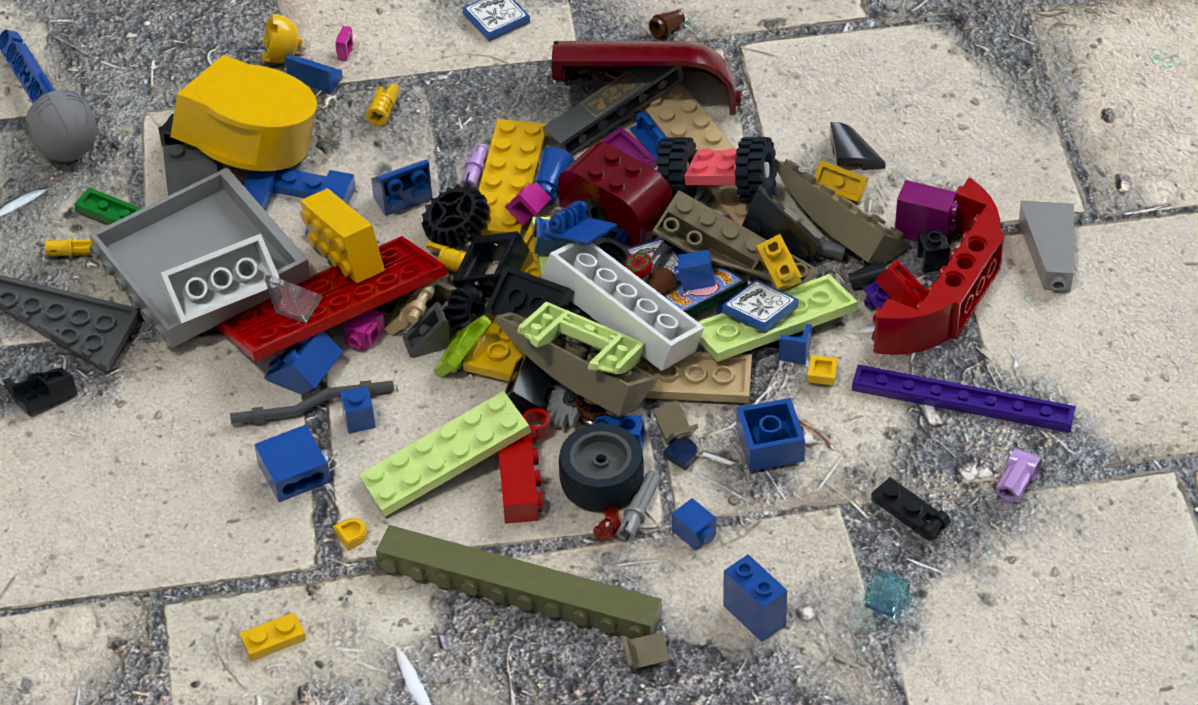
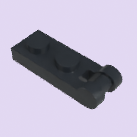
M891 477L871 493V500L926 540H932L937 536L939 529H944L951 523V519L946 512L936 510Z

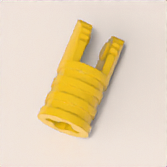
M390 84L386 91L382 86L377 87L366 112V118L371 124L383 126L387 123L399 94V86L397 84Z
M430 241L426 243L427 249L439 253L437 260L446 265L447 271L457 272L466 252Z

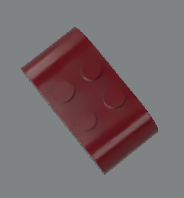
M606 142L594 143L561 172L558 177L560 208L564 209L575 201H583L587 198L593 199V201L598 203V207H602L603 214L606 213L607 221L617 224L615 228L627 231L630 237L624 244L629 247L654 241L658 237L652 231L673 200L668 182L657 170Z

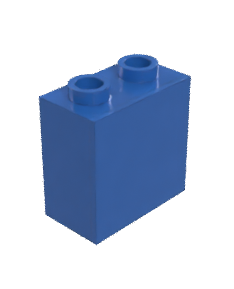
M306 424L254 444L257 463L278 502L331 482L328 463Z
M747 554L724 570L723 606L754 636L763 642L786 626L787 589Z

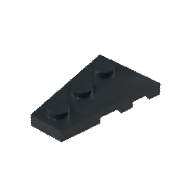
M760 185L756 190L742 226L766 240L781 234L789 252L812 265L821 242L799 221H795L784 211L785 208L779 202L776 203L766 194L768 191Z
M505 265L483 315L488 318H495L497 315L512 312L522 317H529L545 302L566 310L574 291L566 286Z

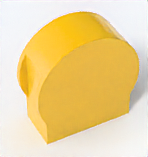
M223 55L177 93L170 137L195 146L212 159L232 167L253 171L286 169L300 163L308 154L317 100L307 85L287 73L269 67L250 65Z

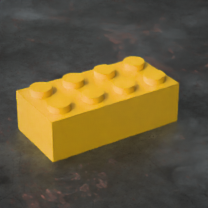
M328 188L300 200L302 206L300 215L309 230V233H307L309 244L312 248H317L323 257H327L334 267L340 268L345 277L349 276L354 282L359 283L385 271L371 223Z

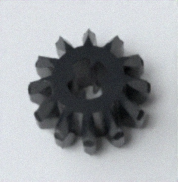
M471 286L452 289L451 295L446 297L448 305L444 307L447 309L446 319L450 320V327L460 331L483 315L487 299L482 298V291Z

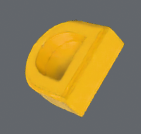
M349 518L333 526L334 533L348 551L361 545L367 539V526L361 519Z

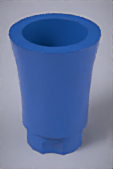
M546 147L541 151L539 166L534 183L537 182L551 197L545 206L555 203L559 196L558 177L561 172L575 161L569 152L558 147Z

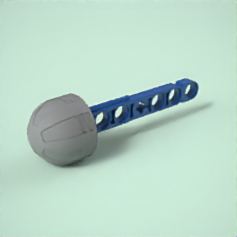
M7 29L3 30L0 34V51L6 57V61L33 103L25 118L27 134L38 151L47 158L63 162L79 159L92 148L96 140L97 127L92 110L78 93L70 90H54L27 45L22 43L23 39L20 34Z

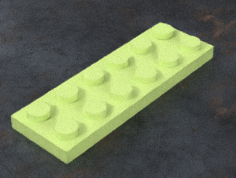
M828 274L781 291L799 299L798 308L766 333L724 313H720L698 321V323L705 327L699 343L719 362L779 340L781 335L789 336L803 331L806 323L812 324V327L855 312L858 310V301Z
M502 391L358 475L386 517L531 433V429L506 393Z

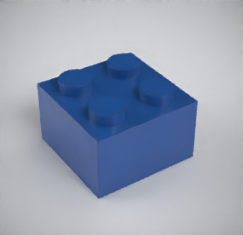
M791 398L736 408V431L749 471L804 462L805 438Z

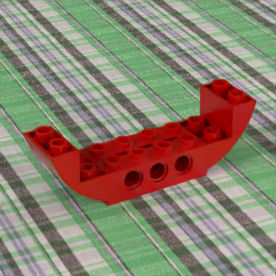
M968 178L963 187L959 186L956 190V201L959 204V210L955 222H957L956 232L963 234L961 245L959 248L953 249L948 265L941 267L936 283L930 284L925 300H920L916 309L891 299H887L882 308L878 307L873 316L875 329L871 337L874 341L873 353L886 355L912 354L939 346L950 338L956 340L1000 272L1005 233L1000 231L998 208L986 190L972 178Z

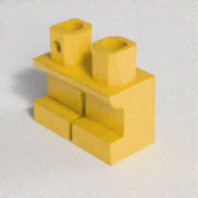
M781 234L756 245L755 251L775 289L784 291L802 284L800 279L802 276Z

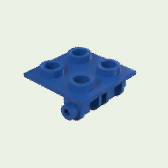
M575 201L570 206L551 216L549 221L550 227L544 230L543 234L553 236L556 240L575 241L578 245H590L593 241L617 227V224L588 218L586 203Z

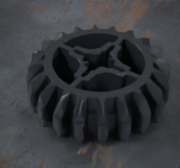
M457 184L454 189L448 186L447 190L443 193L439 191V196L431 198V204L425 205L426 212L421 214L423 218L421 224L426 237L431 242L454 249L460 246L465 249L466 244L472 242L475 236H482L481 231L488 229L487 223L491 221V210L487 203L488 200L478 189L472 188L468 184L463 187Z

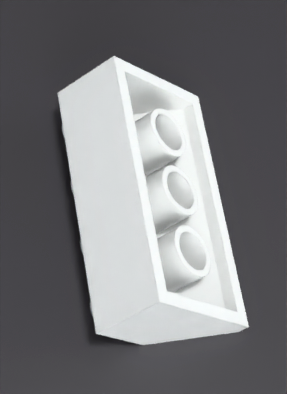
M261 234L161 272L157 276L167 303L181 324L282 284Z

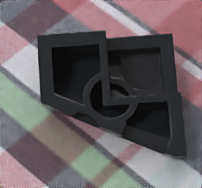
M830 122V141L837 165L861 163L862 170L885 169V161L852 127L840 122Z
M62 367L46 372L31 373L23 382L14 383L12 378L3 380L4 386L12 398L27 414L78 395L73 375Z

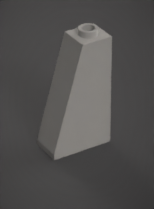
M1021 200L1019 225L1043 289L1071 291L1074 259V204Z

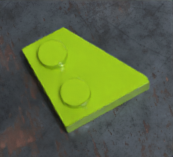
M482 315L458 331L433 371L440 377L445 376L449 372L455 373L464 362L462 359L488 328L491 321Z

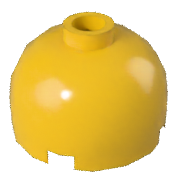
M271 13V18L267 20L262 44H265L267 52L262 51V61L271 64H283L287 55L294 56L296 51H301L303 37L299 36L298 27L290 18Z

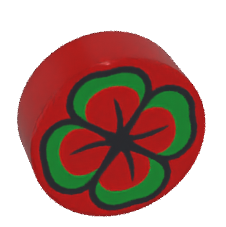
M639 252L627 258L625 267L637 277L643 278L651 273L653 263L648 254Z

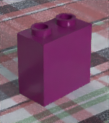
M905 180L897 198L895 228L905 234L903 236L904 239L918 242V232L941 229L942 234L946 235L947 241L949 237L954 238L957 230V222H954V219H956L959 210V204L955 203L956 192Z

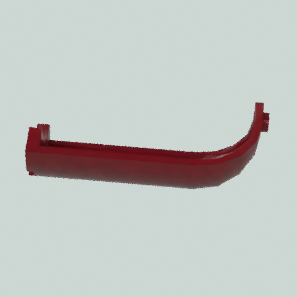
M554 41L551 62L552 80H556V82H566L567 69H629L633 66H682V69L708 73L716 77L726 87L729 96V114H736V106H741V91L735 90L732 71L722 56L705 44L690 41Z

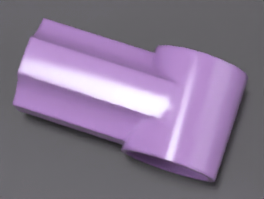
M1017 448L1012 451L1006 471L996 487V494L1001 497L1002 501L1010 504L1019 501L1028 483L1035 481L1042 465V458Z

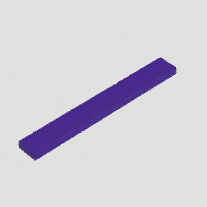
M859 364L857 365L852 382V391L1068 433L1071 432L1076 406Z

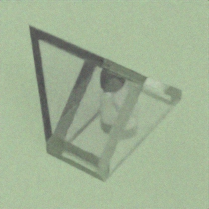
M266 274L265 282L275 312L307 323L323 295Z

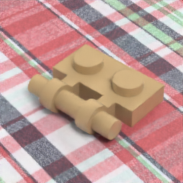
M436 280L400 296L384 330L390 335H394L401 329L405 331L411 323H416L419 317L424 315L426 303L435 293L434 286Z

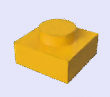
M811 355L807 382L834 386L838 358Z

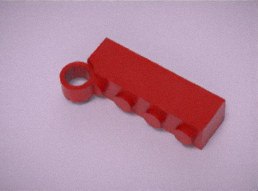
M532 408L523 414V418L528 423L531 433L498 451L505 524L539 521L538 509H544L542 492H536V487H541L540 470H534V465H539L538 448H532V443H537V440L544 439L551 431L550 415L541 408ZM533 422H541V423H543V424L540 425V426H532V425H530V424L533 423Z

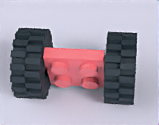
M666 137L660 142V149L657 152L659 156L656 159L657 171L668 182L673 198L679 190L695 199L694 195L697 194L696 187L698 185H736L738 187L737 195H739V200L742 203H751L760 185L768 191L766 194L773 199L772 195H774V187H776L775 177L777 176L776 150L774 149L772 139L769 137H742L738 143L739 148L715 151L709 148L700 151L695 150L696 143L691 137Z

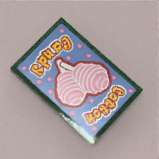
M712 264L715 286L683 292L682 283L677 282L674 289L661 295L693 318L732 298L747 287L748 282L729 268Z

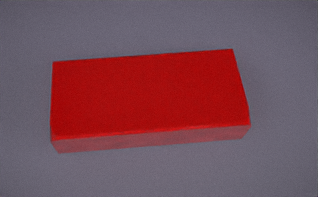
M897 260L875 280L892 300L916 309L920 300L924 301L926 298L927 290Z

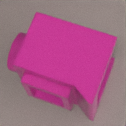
M537 182L533 185L529 183L515 195L505 208L523 226L532 215L535 216L547 204L551 197Z
M371 309L347 320L343 325L346 344L354 349L366 351L368 347L371 348L380 334L385 332L383 313Z

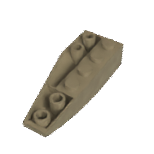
M777 159L776 170L798 204L831 237L868 263L877 261L878 263L884 262L886 264L907 250L911 243L903 238L905 235L903 232L892 226L890 228L885 226L886 221L875 214H868L854 206V203L837 195L836 191L831 187L818 183L814 175L798 170L800 166L789 159H786L785 162Z
M678 190L652 233L687 253L709 250L713 264L770 281L767 271H765L755 251L756 245L767 241L766 239ZM791 254L802 276L800 278L802 284L809 282L817 268Z

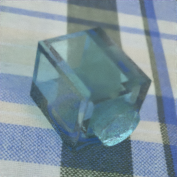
M878 568L866 588L865 607L897 619L902 609L906 611L910 606L913 596L909 593L910 581Z

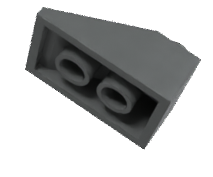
M187 143L163 146L168 196L219 171L218 161L207 156L195 146Z

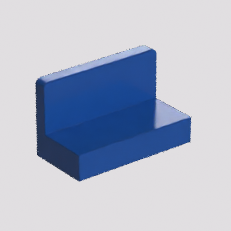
M291 55L285 57L287 74L297 78L307 86L331 93L343 78L342 70L302 57L297 58Z

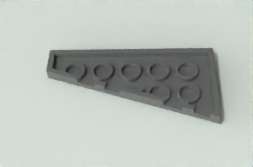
M0 275V309L106 373H109L142 316L139 308Z

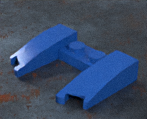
M291 169L275 171L250 170L244 185L265 211L274 193L307 198L328 188L346 204H349L356 189L354 174L329 170L327 176ZM307 227V229H306V231H305L306 237H307V233H309L308 227Z

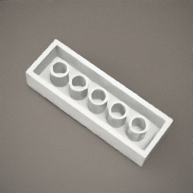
M574 241L549 254L542 278L572 289L574 294L570 301L601 325L644 342L642 356L651 362L652 365L663 371L696 352L705 327L594 243L578 245Z

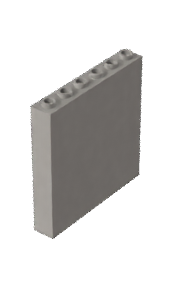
M228 168L222 169L89 234L92 243L89 249L93 258L96 261L100 260L106 274L108 276L112 275L115 278L118 289L128 294L131 305L141 310L144 321L148 325H153L159 340H165L170 348L311 278L308 259ZM261 234L282 284L181 324L167 303L157 276L161 272Z

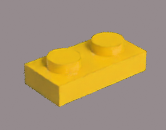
M822 160L819 161L814 175L818 183L831 187L836 191V194L860 203L869 181L868 177Z
M295 612L240 632L241 641L251 661L306 640L305 633Z

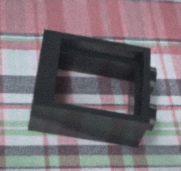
M518 231L475 236L452 282L456 288L463 286L475 287L477 290L482 291V298L491 297L505 265L520 270L530 249ZM500 261L494 274L482 275L488 262Z

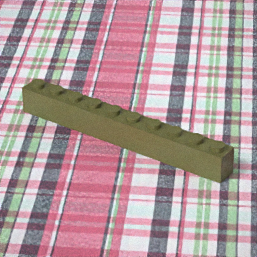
M392 525L388 526L376 549L378 568L385 572L401 574L416 581L430 582L442 588L459 590L471 596L477 595L491 599L496 603H506L517 606L525 611H535L551 618L564 619L580 626L586 625L600 629L605 633H615L630 639L655 634L662 617L661 598Z

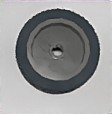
M607 423L590 424L572 432L563 442L559 454V479L567 498L576 506L594 512L617 510L631 503L635 494L640 489L644 478L643 453L635 436L622 427Z

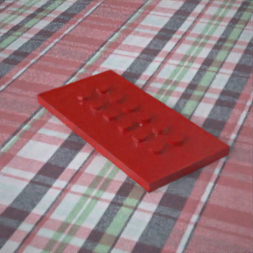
M400 236L378 246L385 271L356 283L349 276L345 277L340 268L333 266L216 325V329L256 362L448 275L445 264L405 237Z

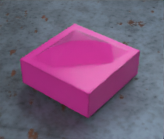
M342 26L336 38L335 48L337 59L346 61L354 46L351 27Z

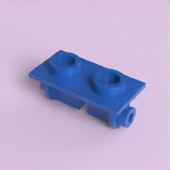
M640 112L636 116V125L630 127V130L651 155L657 159L659 157L657 152L660 149V142L667 136L662 133L648 113Z

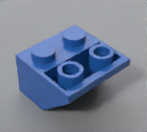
M427 159L371 178L373 197L385 216L424 203L433 198L430 166Z
M322 331L285 348L281 356H277L268 365L270 370L264 378L268 382L298 394L305 393L316 388L343 350Z

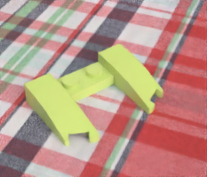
M545 302L520 324L517 330L519 334L529 339L530 343L535 347L550 343L562 333L569 339L587 343L593 349L601 351L589 362L588 369L613 374L626 373L640 362L645 345L644 342L548 302Z

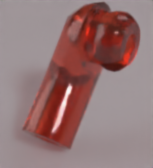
M608 505L603 509L605 519L599 522V525L593 529V534L597 540L602 541L617 533L621 522L617 506Z

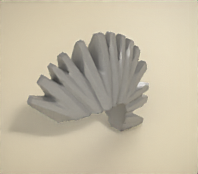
M561 383L560 385L554 384L551 387L553 391L546 392L545 398L548 400L544 410L549 413L550 423L554 421L555 427L563 428L569 422L570 428H573L581 415L578 410L573 408L576 405L578 394Z

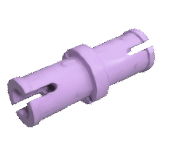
M478 144L473 146L470 159L464 165L466 169L460 186L463 187L468 184L471 187L472 184V188L477 187L479 177L483 174L485 168L484 162L489 153V149L485 145L480 144L479 149Z

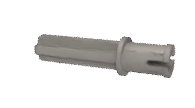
M649 470L644 475L642 485L635 494L630 507H627L623 512L624 519L617 530L618 537L623 541L627 540L628 535V542L633 541L638 527L646 519L645 512L661 480L660 475L656 474L653 470Z

